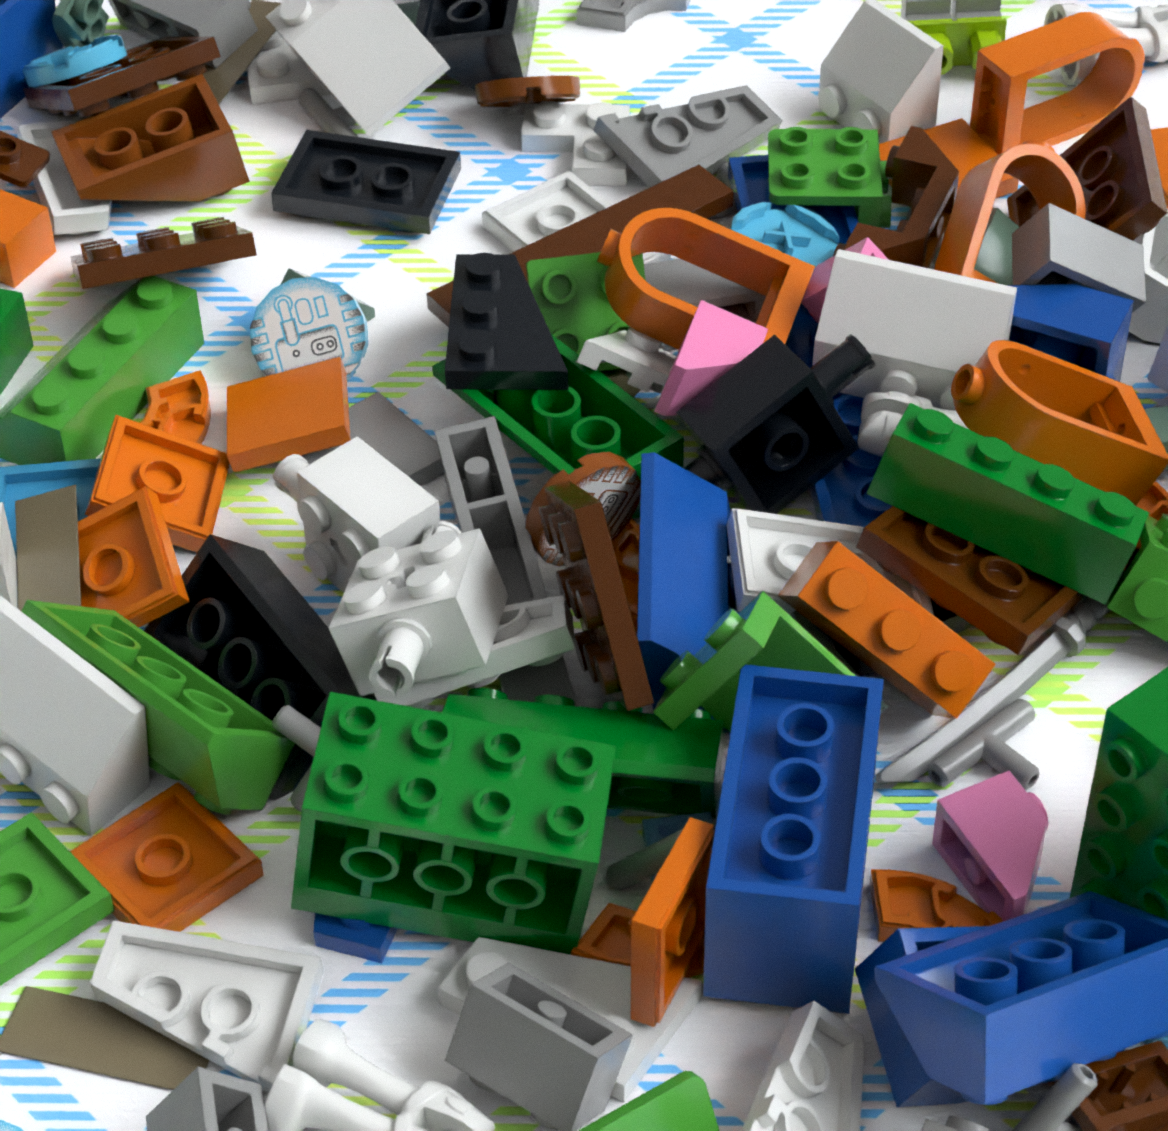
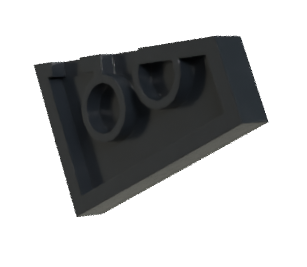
M485 252L456 254L445 362L446 389L569 390L568 370L515 254H492Z

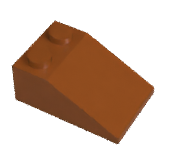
M203 74L51 131L81 200L199 202L212 196L226 194L233 188L250 182L233 130Z

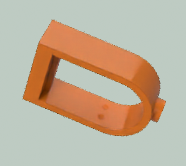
M1094 12L1077 13L978 50L970 126L997 154L1023 144L1028 140H1038L1054 146L1084 134L1130 96H1133L1142 76L1145 61L1144 50L1136 39L1129 38L1101 15ZM1100 52L1091 72L1079 85L1065 94L1024 109L1028 79Z
M1028 140L971 169L962 180L958 189L934 270L997 283L976 271L974 267L1003 173L1015 177L1029 189L1036 200L1039 211L1050 203L1085 219L1086 205L1083 190L1069 164L1060 155L1055 153L1054 148L1049 144L1038 140Z
M656 208L645 211L634 217L626 225L622 233L611 229L597 260L598 263L608 266L605 274V292L615 313L634 330L678 350L698 307L651 286L638 273L633 264L632 257L647 252L670 254L766 296L755 323L768 328L764 342L775 334L784 344L815 266L704 217L676 208Z
M997 340L990 343L975 366L970 364L963 365L953 378L951 395L954 407L960 419L969 430L984 437L990 436L1001 439L1009 444L1013 450L1043 464H1053L1062 467L1074 478L1104 492L1121 494L1128 498L1135 506L1168 465V454L1132 386L1026 345L1008 340Z

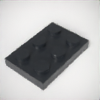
M306 130L271 192L273 211L297 214L301 217H317L349 222L354 225H370L401 230L407 233L430 235L461 171L460 152Z

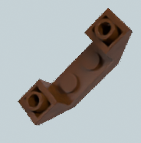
M911 126L901 145L892 146L885 168V177L892 179L891 203L911 207V217L909 220L902 219L896 231L857 223L846 244L839 243L833 256L836 255L838 249L845 250L868 237L888 260L924 268L930 267L942 244L957 196L959 171L922 128Z

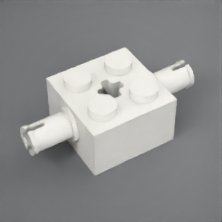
M358 436L311 464H308L307 460L299 454L287 456L279 463L273 474V479L276 481L274 482L275 487L285 492L297 502L298 513L303 521L306 542L303 555L309 569L319 579L325 580L327 578L343 593L357 561L365 554L385 546H391L398 550L421 544L422 535L426 527L433 523L437 530L438 522L440 521L439 500Z
M439 521L437 530L433 523L426 527L422 535L421 544L398 550L391 546L380 547L361 557L357 561L329 626V631L359 695L364 696L377 692L385 697L396 698L398 687L403 696L410 691L413 683L486 666L509 595L481 529L461 533L459 528L452 523Z

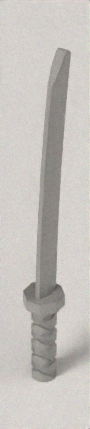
M1086 596L1083 603H1080L1072 611L1071 615H1068L1066 618L1061 617L1046 631V637L1005 675L966 706L957 719L951 718L926 739L878 772L875 777L876 782L879 784L913 782L928 771L929 764L1015 700L1019 699L1065 656L1070 658L1078 655L1086 647V632H1089L1098 623L1097 620H1100L1109 611L1107 604L1105 605Z

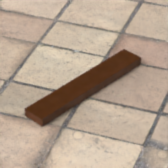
M697 165L510 254H515L527 280L525 266L530 260L601 252L611 229L622 233L626 225L634 217L651 209H682L708 219L733 207L734 191L701 165ZM453 281L426 293L428 310L448 328Z

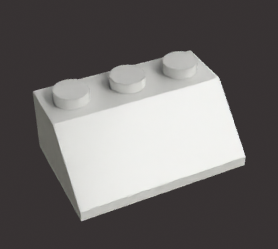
M838 249L834 258L815 336L812 366L845 341L848 335L852 334L866 348L876 366L871 370L868 369L840 393L864 398L869 393L896 391L905 393L908 396H920L930 399L933 407L956 411L951 395L953 378L963 365L970 364L975 366L990 343L997 340L1009 341L1017 288Z
M0 596V773L14 784L23 782L41 797L44 806L56 819L63 823L72 821L91 837L150 787L145 706Z

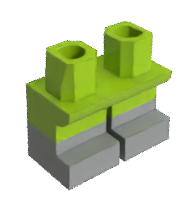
M902 0L900 16L944 45L941 75H945L952 69V66H972L976 70L978 50L1005 40L1007 19L1001 16V0H952V7L951 0Z

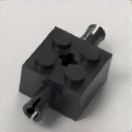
M774 334L676 412L700 447L696 450L698 457L684 467V469L719 488L723 486L725 489H728L747 510L772 514L779 513L859 449L835 409L832 398L868 369L871 370L876 366L875 362L871 359V355L862 343L850 334L845 338V341L809 368Z

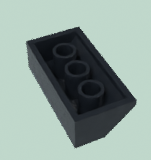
M420 0L415 27L449 65L450 69L444 74L475 92V84L480 82L527 77L540 0Z
M212 534L208 536L182 574L190 602L149 622L144 629L147 634L271 721H273L283 706L290 705L321 727L330 692L377 700L374 693L364 696L359 695L329 631V627L264 550ZM294 744L268 799L275 801L293 792L311 766L314 756L297 744Z

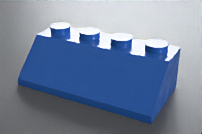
M655 452L643 453L641 456L637 640L654 700L652 704L653 711L666 690V687L659 680L669 666L686 650L694 656L706 644L704 641L705 635L720 617L730 609L737 612V609H735L736 596L726 527L731 513L727 492ZM701 706L698 708L700 710L706 711Z
M1089 891L875 966V982L928 1078L961 1093L962 1098L968 1102L979 1105L999 1104L1006 1101L1009 1095L1038 1083L1059 1080L1074 1063L1085 1065L1093 1061L1108 1060L1115 1057L1120 1050L1145 1040L1160 1039L1168 1035V920Z

